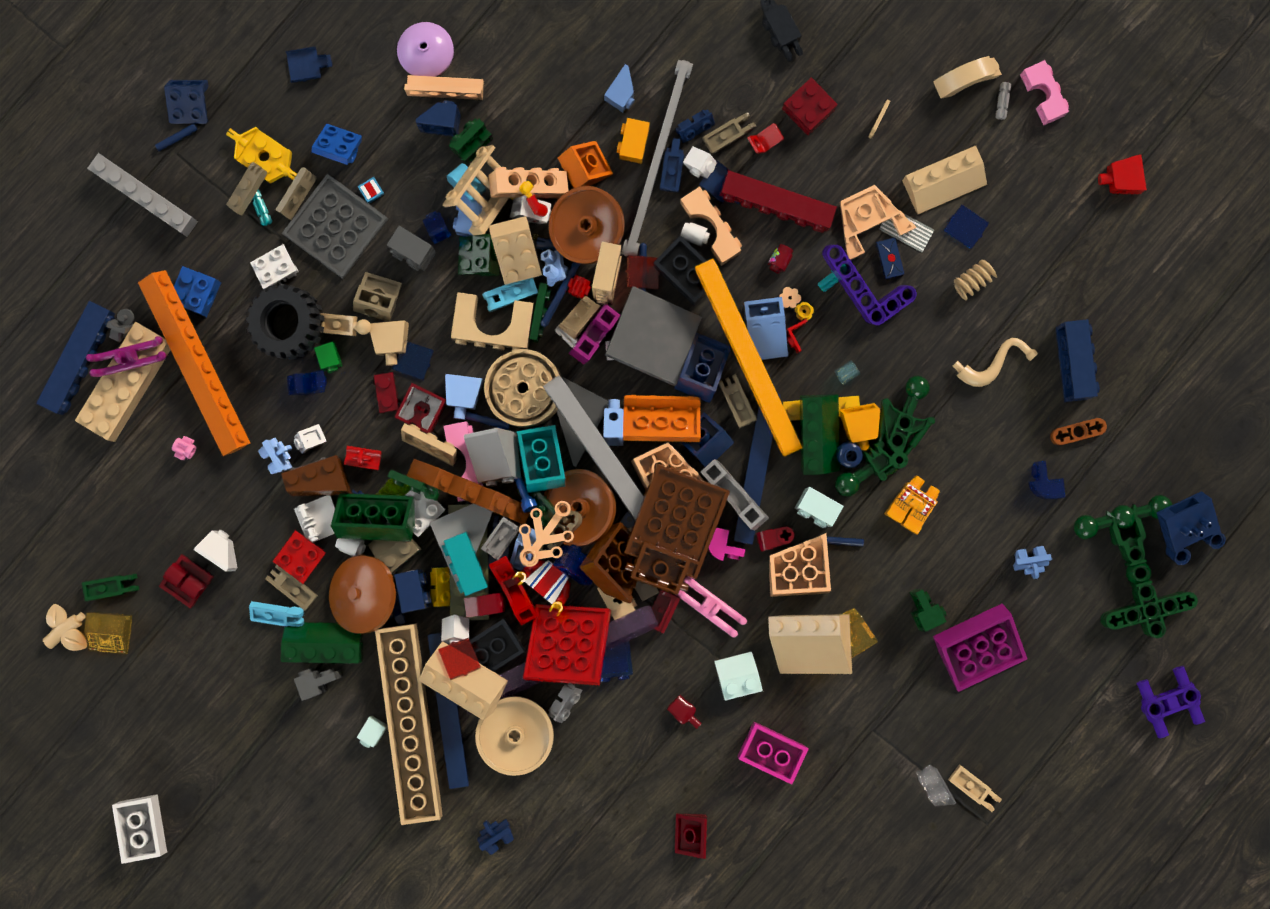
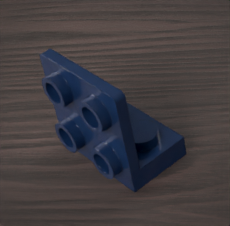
M169 80L164 86L169 123L206 124L208 119L204 92L208 89V80Z

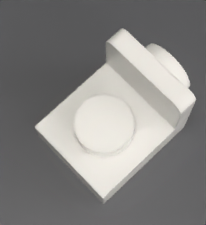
M319 424L299 431L294 436L295 447L298 450L300 449L302 454L311 448L327 442Z

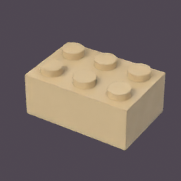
M526 216L489 225L491 239L505 285L542 275Z

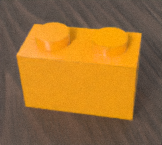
M627 118L626 124H622L621 135L624 136L622 142H618L617 153H620L619 158L621 160L642 164L650 127L649 122Z

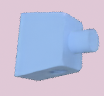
M446 374V404L449 407H455V419L465 420L466 409L475 410L484 380L482 378Z
M618 399L608 400V408L604 409L603 438L608 446H623L624 409L620 408V400Z

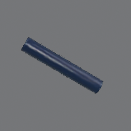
M193 123L155 144V147L158 151H161L198 129Z
M466 412L465 415L467 420L509 430L510 424L504 421L471 412Z
M827 537V544L863 547L864 539Z

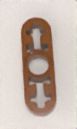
M1101 418L1083 421L1054 429L1051 432L1050 439L1055 445L1068 444L1102 435L1107 429V424ZM1095 422L1101 425L1098 431L1097 429L1088 431L1087 427L1094 426ZM1076 426L1083 429L1081 437L1074 435V428ZM1067 428H1069L1068 437L1062 438V442L1060 439H1056L1058 431L1060 434L1068 433Z

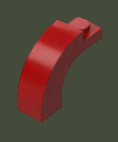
M507 556L489 564L519 623L523 625L538 617L523 583L517 585L521 582L520 578L515 577L512 579L517 572Z

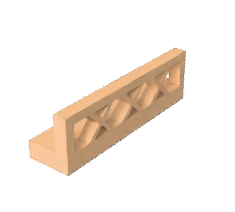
M408 75L404 90L407 96L483 100L484 81L483 79Z

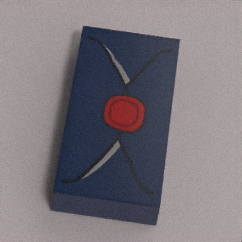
M891 238L876 242L885 280L903 276L904 270L896 239Z

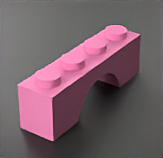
M461 422L444 426L446 441L453 444L465 456L466 469L462 478L484 486L483 483H478L464 440L465 434L474 433L472 425L469 426L468 422ZM457 497L458 502L466 501Z

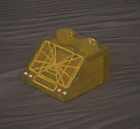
M102 612L86 613L84 633L88 650L128 654L132 615Z

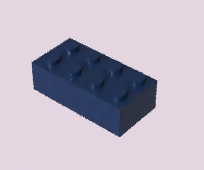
M1086 319L1067 321L1056 326L1064 402L1088 400L1097 397L1100 387L1095 377L1097 365L1093 361L1095 347L1091 343L1092 325Z

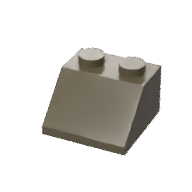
M413 538L411 542L373 540L368 544L375 558L381 560L392 574L422 550Z

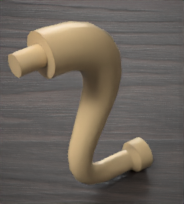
M1010 338L1000 346L993 362L986 370L978 372L968 365L964 367L959 361L953 367L959 372L956 376L963 382L974 387H983L989 385L998 376L1007 351L1011 346L1019 347L1026 354V358L1029 361L1038 352L1035 349H1031L1022 340Z

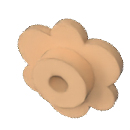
M785 287L783 293L779 296L783 299L784 308L789 306L795 308L796 304L801 301V296L795 288Z

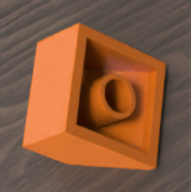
M596 141L571 146L558 157L562 168L567 172V177L573 188L592 186L613 174Z

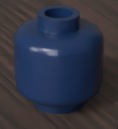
M852 442L840 444L836 451L838 462L848 468L856 467L860 464L863 457L861 448Z

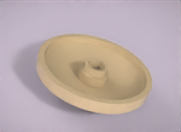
M506 697L499 700L493 714L484 720L479 719L475 735L476 746L484 762L493 770L512 776L527 774L538 768L548 757L554 739L553 725L546 711L536 702L524 697Z

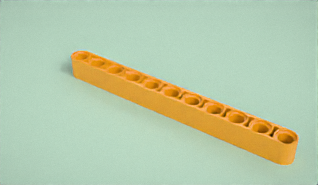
M710 259L695 266L699 280L780 452L785 457L802 449L801 443L714 259Z

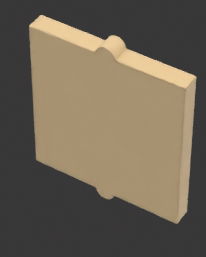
M886 100L868 136L869 138H872L877 130L890 100Z

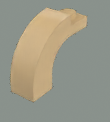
M987 56L955 68L933 82L940 98H946L975 83L994 79L1002 74L995 58Z

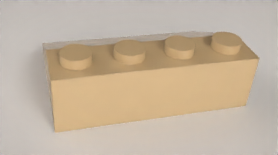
M849 614L779 615L768 617L769 637L780 674H852Z

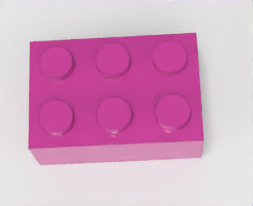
M753 722L737 757L745 763L793 784L808 748L761 724Z

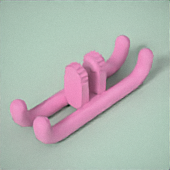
M685 576L683 581L705 597V600L700 604L682 590L676 596L731 637H737L738 632L717 617V612L721 609L741 625H745L747 619L691 577Z

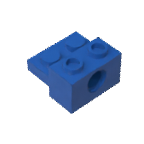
M182 266L174 288L185 309L207 318L221 282Z

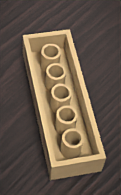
M135 322L119 348L150 341L160 335ZM160 336L163 339L161 345L138 351L137 356L138 359L157 355L160 351H164L168 355L171 349L166 339ZM114 358L111 360L108 367L118 365ZM164 360L102 376L75 421L104 439L115 442Z

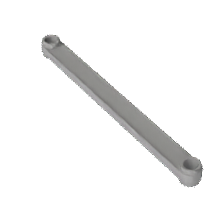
M678 60L675 75H677V79L629 240L625 239L621 254L630 258H636L640 243H637L645 213L685 78L689 79L693 64L689 61Z

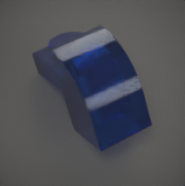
M324 371L287 376L289 395H309L325 392L327 381Z
M1046 461L1034 462L1031 471L1036 481L1028 482L1033 494L1042 499L1065 498L1064 479L1048 480Z

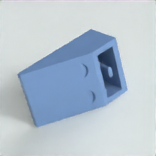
M782 297L744 302L742 306L745 326L761 360L788 357Z

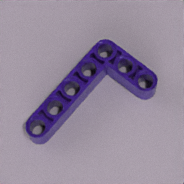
M827 245L822 251L823 258L867 323L880 325L915 300L917 296L915 288L908 285H900L877 301L843 248L839 245ZM832 248L837 252L833 259L830 257V250ZM843 264L847 266L845 274L840 272V267ZM856 280L857 288L852 290L851 282ZM907 289L908 297L904 299L902 293ZM866 295L868 302L863 306L861 299ZM892 300L893 307L888 310L887 303ZM876 311L878 318L873 321L871 315Z

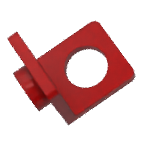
M775 123L759 134L747 137L757 154L767 152L784 140Z
M807 319L786 330L788 335L787 342L791 348L794 347L797 354L802 350L792 331L805 325L808 322Z

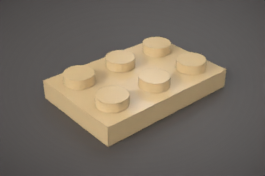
M404 423L401 429L402 441L452 466L455 464L457 449H455L453 444L447 441L443 443L437 440L438 438L435 435L421 432L420 428L416 425Z

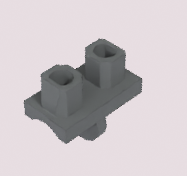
M122 309L118 312L116 319L108 321L106 327L111 328L109 338L120 342L127 336L134 324V314L131 310Z

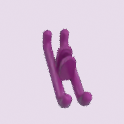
M156 336L150 341L104 353L88 354L86 360L89 362L114 358L116 363H118V365L103 369H91L90 375L101 377L163 361L167 357L164 351L142 359H138L137 356L138 351L161 345L163 339L160 336Z

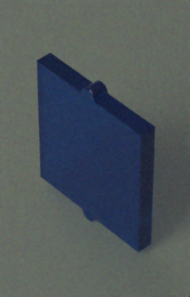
M961 205L955 215L950 217L951 221L944 231L972 249L977 240L982 237V233L989 222Z
M407 341L406 353L397 354V365H393L392 370L424 380L427 369L431 366L429 363L434 350Z

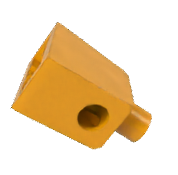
M875 403L839 409L847 438L852 443L857 442L862 451L868 450V440L878 438L880 408Z

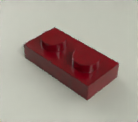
M394 373L374 375L379 413L398 411L399 404Z

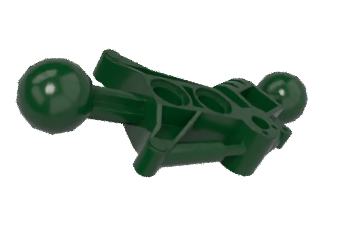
M917 375L907 381L905 389L908 397L902 412L893 407L888 398L881 400L879 441L873 444L874 450L870 447L868 448L869 454L865 451L862 452L867 463L865 466L853 474L843 473L837 478L835 487L840 495L845 497L855 495L859 489V483L873 473L881 481H885L889 474L892 475L907 465L908 454L918 445L930 426L935 423L933 417L919 419L912 416L918 400L923 399L929 393L930 386L924 377ZM901 418L907 421L905 428H902L899 424ZM917 432L910 441L907 450L903 452L909 436ZM894 436H898L900 439L898 446L892 443ZM884 444L890 451L889 455L882 449Z

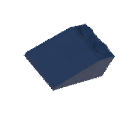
M696 333L674 389L694 397H700L701 400L710 403L716 392L731 346Z

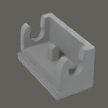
M503 517L481 549L493 558L499 559L518 533L519 527Z

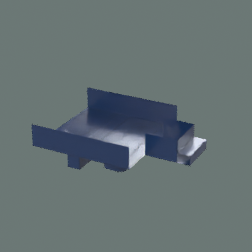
M316 47L285 51L291 83L321 78L320 68L332 67L331 55H317Z
M717 160L714 171L709 175L708 179L703 178L698 186L723 204V197L719 196L729 169Z

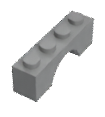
M714 459L701 471L711 484L730 491L727 501L751 530L755 531L769 519L718 460Z

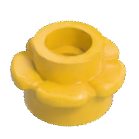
M801 302L795 308L796 317L799 320L811 319L814 313L813 307L808 302Z

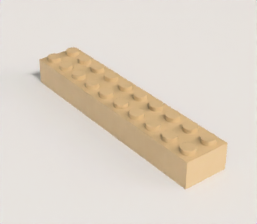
M417 623L381 628L376 630L375 634L401 825L440 820L443 815L425 684L419 681L423 666Z

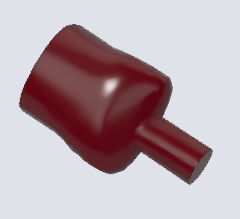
M681 695L677 696L667 708L680 724H685L689 721L696 729L702 724L694 716L696 708Z

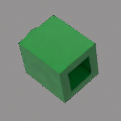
M330 342L314 348L320 368L324 372L332 373L338 371V367L343 366L335 343Z

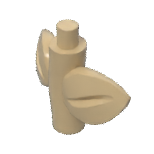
M53 604L46 615V622L52 628V631L43 638L44 644L49 649H52L61 641L68 650L78 651L87 647L86 638L82 632L77 630L82 625L81 621L86 618L84 613L80 612L78 615H72L67 618L66 611L61 606Z

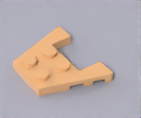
M875 185L840 201L846 252L850 260L865 253L857 237L862 232L889 219L892 220L899 236L916 228Z

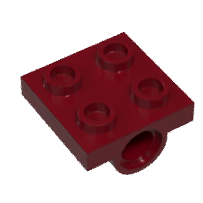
M181 554L178 560L167 569L159 587L187 607L192 608L214 576Z

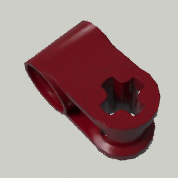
M781 527L756 533L760 551L777 548V546L792 542L794 539L793 530L789 527ZM782 530H786L787 533L790 532L787 541L784 538H780V535L783 534Z

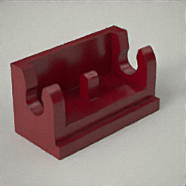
M661 589L645 621V625L664 634L680 598Z

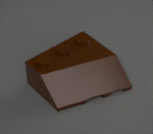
M622 522L613 524L607 534L595 543L579 567L604 594L626 603H631L633 598L631 596L632 590L636 587L637 580L631 579V572L624 569L626 563L633 564L636 557L623 553L631 532Z

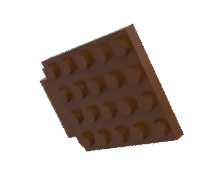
M657 464L623 552L636 557L633 564L626 563L624 570L631 572L630 578L678 595L680 590L687 592L689 585L683 583L685 576L697 579L730 491Z

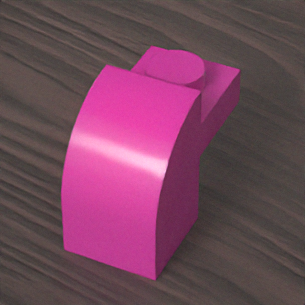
M716 528L708 548L709 552L715 558L722 561L724 554H728L727 558L739 560V556L744 557L745 549L726 546L729 530Z

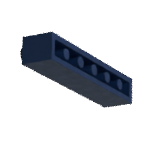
M91 301L88 302L36 404L60 415H64L70 409V401L80 389L79 384L89 371L88 366L90 362L86 360V356L88 354H97L99 345L106 338L107 323L115 319L116 313Z

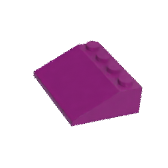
M1003 604L933 636L939 654L958 692L1027 660L1012 614Z

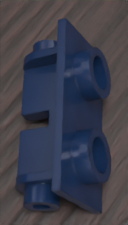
M708 109L705 111L701 110L692 116L693 123L687 119L677 124L675 131L678 135L680 134L682 143L693 139L696 135L715 125L712 112L710 113Z

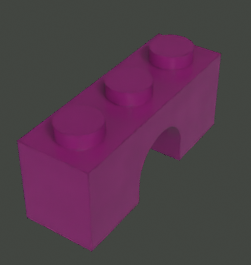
M604 304L569 354L582 364L587 363L599 347L602 339L621 315L607 304Z

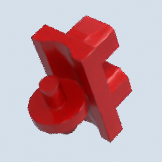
M347 446L344 465L379 470L382 451Z

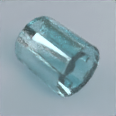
M852 361L835 370L837 378L843 385L860 375L858 368Z

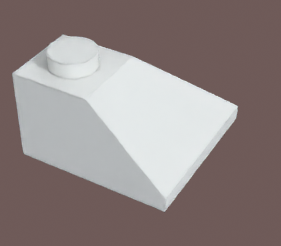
M212 530L194 548L196 552L226 572L236 571L238 568L233 541L228 539L229 535L222 530Z

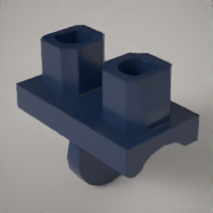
M507 819L499 824L497 821L492 824L487 820L484 821L483 825L485 828L480 831L481 836L477 838L479 848L482 851L486 850L490 855L499 849L496 843L498 840L502 839L505 844L514 840Z

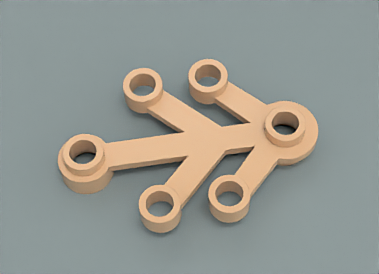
M560 501L555 505L556 513L544 530L541 521L542 511L538 508L531 510L530 516L533 519L536 541L533 546H531L529 536L531 527L527 524H522L519 527L524 546L519 558L524 566L532 567L538 563L539 559L560 558L563 555V550L557 546L551 550H539L544 544L561 541L569 543L573 541L574 534L569 530L561 534L550 535L562 517L570 514L571 506L569 503ZM562 506L567 507V511L565 513L560 512V508ZM534 511L540 512L539 517L535 518L533 516ZM525 526L529 529L526 534L522 532V528ZM566 533L571 534L570 540L565 539ZM555 549L560 550V554L558 556H554L553 551ZM531 553L533 559L528 561L526 556Z

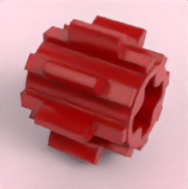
M575 275L574 278H570L567 285L569 288L568 293L583 299L584 296L589 294L591 282Z

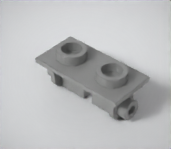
M571 683L565 684L558 694L563 701L560 702L555 699L548 710V716L560 723L565 721L570 715L572 706L579 701L582 690L576 688Z

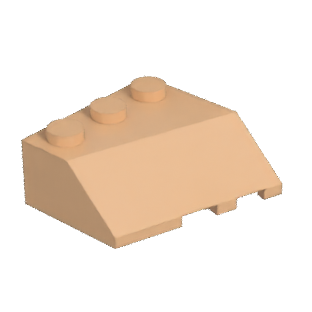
M669 443L661 445L631 461L645 491L648 489L657 464L703 480L699 473Z
M826 533L770 555L769 581L771 597L827 594L831 591Z

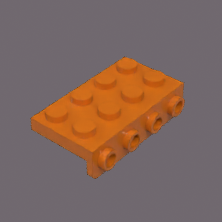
M624 396L623 441L700 442V397Z

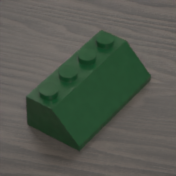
M839 395L800 396L801 472L803 475H817L840 471V463L836 458V451L839 446Z
M340 493L330 526L337 538L411 542L415 528L414 496Z
M304 622L303 626L300 627L285 626L281 641V662H362L363 633L349 632L338 623Z

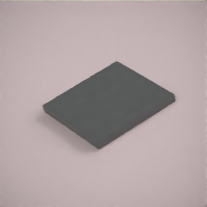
M327 173L282 232V235L344 279L389 219Z
M632 286L605 356L675 386L702 317Z

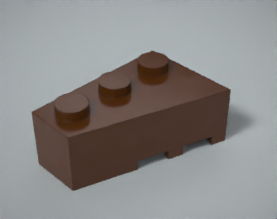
M337 455L281 473L286 492L292 496L352 494L342 460Z

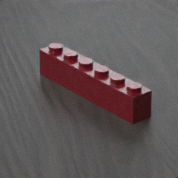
M729 170L725 175L719 194L725 201L732 203L737 201L745 208L751 209L755 207L763 214L769 215L772 213L781 220L787 221L790 219L799 226L805 227L808 225L813 227V230L821 233L830 229L837 208L819 200Z

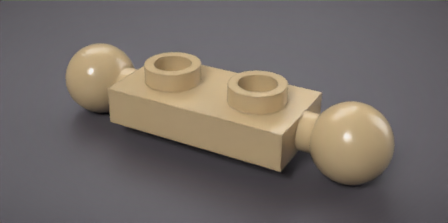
M320 313V315L324 316L325 322L321 323V326L324 327L323 333L356 336L357 332L365 335L371 330L370 322L365 319L357 322L358 317Z

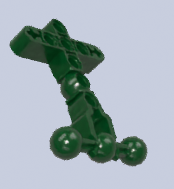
M1156 495L1150 499L1147 505L1137 507L1135 504L1131 508L1126 505H1119L1111 513L1106 511V516L1096 519L1089 515H1082L1074 523V531L1082 539H1090L1096 535L1099 529L1109 527L1112 543L1118 545L1121 555L1126 561L1125 566H1128L1126 577L1132 583L1130 585L1133 587L1132 594L1135 604L1104 612L1100 620L1105 628L1116 630L1141 623L1142 630L1146 636L1161 638L1166 632L1163 617L1191 610L1197 606L1198 598L1191 592L1180 591L1157 598L1156 591L1151 585L1153 582L1149 580L1151 569L1145 563L1147 561L1144 559L1145 552L1143 547L1146 533L1140 518L1152 516L1158 519L1156 512L1172 505L1170 499L1166 496ZM1133 525L1135 537L1122 541L1119 529H1127ZM1133 549L1137 553L1135 559L1130 557V552ZM1138 568H1140L1142 571V574L1139 578H1137L1135 575V571ZM1142 587L1147 589L1144 597L1140 593ZM1186 597H1188L1186 603H1178V601L1186 600ZM1166 601H1169L1171 605L1168 610L1164 608ZM1150 605L1152 613L1147 615L1146 608ZM1131 610L1134 616L1131 620H1128L1127 613ZM1112 617L1120 618V620L1117 619L1112 621V624L1109 623V620H1111ZM1156 624L1157 631L1152 634L1151 627Z

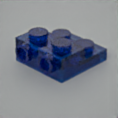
M629 636L607 638L600 682L611 681L610 677L617 676L618 680L630 679L629 675H633Z

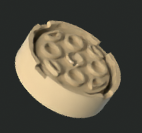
M528 349L513 350L500 356L488 370L484 383L485 398L491 411L502 421L520 428L535 427L548 421L558 410L543 386L558 375L561 377V374L556 366L541 353ZM526 383L528 390L525 393H520L518 391L519 384Z

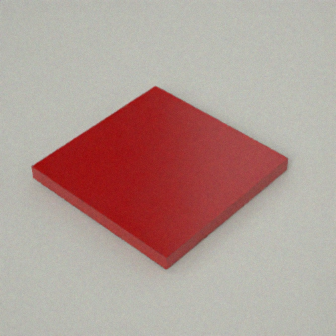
M536 604L535 610L538 617L533 619L523 679L600 685L611 610L609 608L563 606L560 615L556 616L559 612L558 609L553 608L550 612L551 605Z

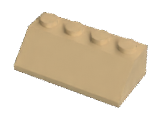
M976 146L910 173L902 180L917 215L987 185L984 163Z
M441 642L427 661L419 678L420 682L482 720L494 713L508 682L505 678L445 642Z

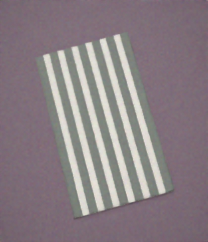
M904 214L905 217L916 228L902 236H899L891 219L881 224L879 230L920 252H923L934 232V229Z

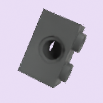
M313 668L299 672V677L295 678L294 681L301 701L326 692L325 684L339 679L343 675L341 670L335 671L334 668L321 672L320 669L314 671Z

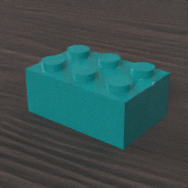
M555 425L517 431L527 493L565 487V474Z
M467 531L444 540L445 544L442 545L445 556H450L452 563L449 566L452 574H457L459 581L456 584L460 593L464 592L465 596L487 588V581Z

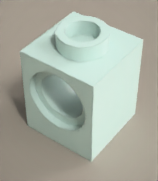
M370 716L357 738L360 739V743L367 748L370 746L375 747L388 725L374 716Z

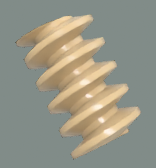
M980 260L972 269H968L966 273L960 275V278L954 280L955 289L964 300H967V293L973 296V288L976 291H980L979 284L985 287L986 283L984 280L991 283V275L997 278L996 272L987 261Z

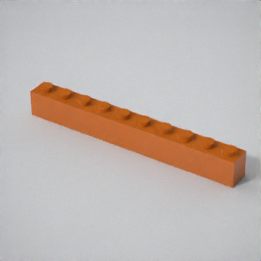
M166 270L151 273L138 282L145 299L222 455L225 456L236 452L250 444L241 422Z

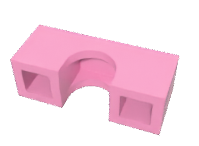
M1045 60L1024 69L1020 74L1027 91L1041 89L1046 94V101L1040 103L1036 108L1043 125L1060 119L1069 112L1068 102L1066 99H1063L1060 93V85L1058 82H1055L1052 76V68L1050 65H1047Z

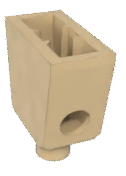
M405 320L371 323L370 334L375 353L379 356L385 355L386 366L397 365V354L406 353L409 324Z

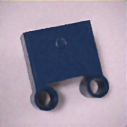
M1202 491L1156 512L1167 546L1165 550L1166 555L1178 565H1185L1189 562L1191 553L1185 547L1197 541L1203 540L1213 549L1221 548L1225 544L1226 537L1221 533L1212 498Z

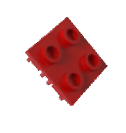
M295 530L273 562L304 584L326 552L323 551V548L315 545Z

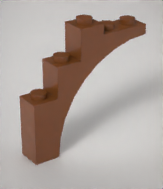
M413 459L407 476L520 524H526L530 512H523L521 502L441 468Z

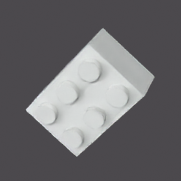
M158 794L119 801L112 805L122 864L160 857L167 853Z

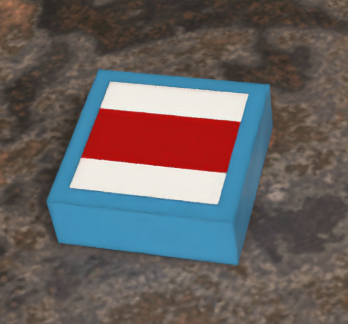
M374 177L358 186L368 204L384 195Z

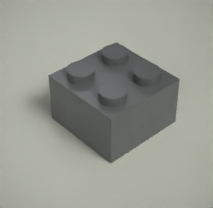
M398 226L387 244L390 249L389 252L393 254V257L400 261L405 259L406 263L409 264L408 266L416 271L421 269L425 272L436 254L432 245L401 226Z

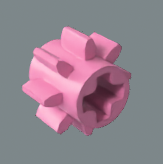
M185 436L182 439L177 438L172 446V451L175 452L174 457L180 460L191 459L196 451V446L193 445L194 440Z

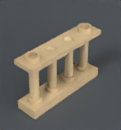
M493 145L482 146L477 150V156L454 189L446 195V200L443 203L444 207L457 206L472 221L469 232L473 236L485 234L489 225H491L508 200V198L491 197L487 202L471 185V182L477 177L490 190L489 178L480 169L485 162L493 170L501 167L490 156L495 149ZM508 179L509 183L513 185L512 180ZM465 191L482 206L479 216L460 199Z

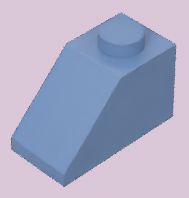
M626 64L604 95L606 102L622 112L626 108L630 109L635 101L633 99L634 91L629 66Z

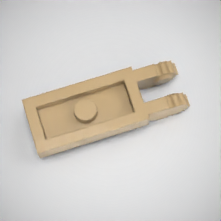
M960 764L948 779L980 805L982 804L991 812L994 811L993 806L984 801L989 794L996 802L1000 803L1002 800L991 791V788Z

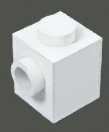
M696 147L691 148L683 161L691 174L698 178L702 176L707 179L717 164L711 154Z
M455 614L443 618L441 641L449 643L450 646L454 647L469 641V618Z

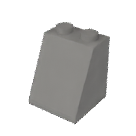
M494 428L464 435L478 483L486 484V487L497 486L498 482L505 484L513 483L514 479L521 478L516 432Z

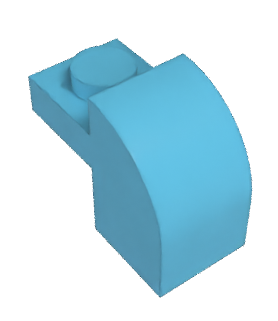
M461 163L447 175V181L455 187L468 167ZM475 177L471 185L480 194H483L486 191V187ZM465 191L464 195L473 202L475 199Z

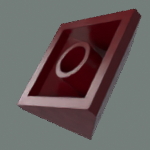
M676 814L675 853L706 859V814Z

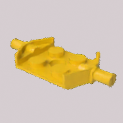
M257 127L240 135L231 128L227 131L226 135L236 142L235 160L247 168L252 162L258 164L267 171L265 180L269 183H273L284 176H288L292 180L295 179L297 173L290 168L292 152L289 149H286L261 132ZM262 153H269L267 161H260Z

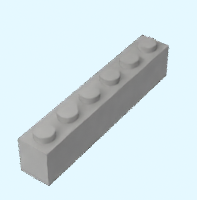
M99 153L87 168L186 237H188L198 222Z

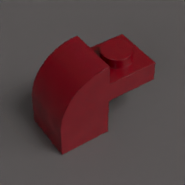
M502 592L464 598L466 618L505 612V599Z

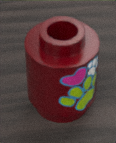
M783 244L776 247L768 262L769 269L777 274L785 272L793 257V250Z

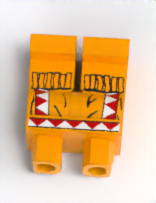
M917 475L910 482L905 483L884 513L897 523H901L900 525L914 534L920 532L925 520L938 501L936 499L940 490L930 485L926 493L921 491L920 488L925 481Z

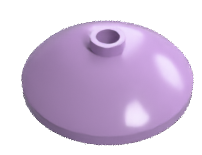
M421 22L410 26L403 32L398 41L397 55L400 64L409 74L413 76L437 77L450 66L454 55V47L451 37L441 26L430 22ZM422 44L427 45L425 49L420 48Z

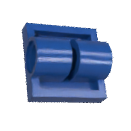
M326 124L312 145L311 152L346 165L348 163L352 164L356 158L358 147L362 142V136Z

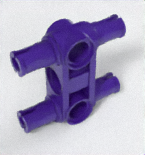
M1184 666L1172 669L1178 683L1177 688L1161 694H1153L1147 679L1137 682L1142 696L1141 710L1146 715L1147 720L1153 724L1157 738H1164L1169 735L1163 720L1165 716L1181 710L1188 709L1194 725L1205 722L1199 706L1201 704L1200 692L1195 688L1194 683L1189 681ZM1190 690L1192 697L1187 700L1186 693ZM1155 704L1156 711L1151 714L1150 706Z

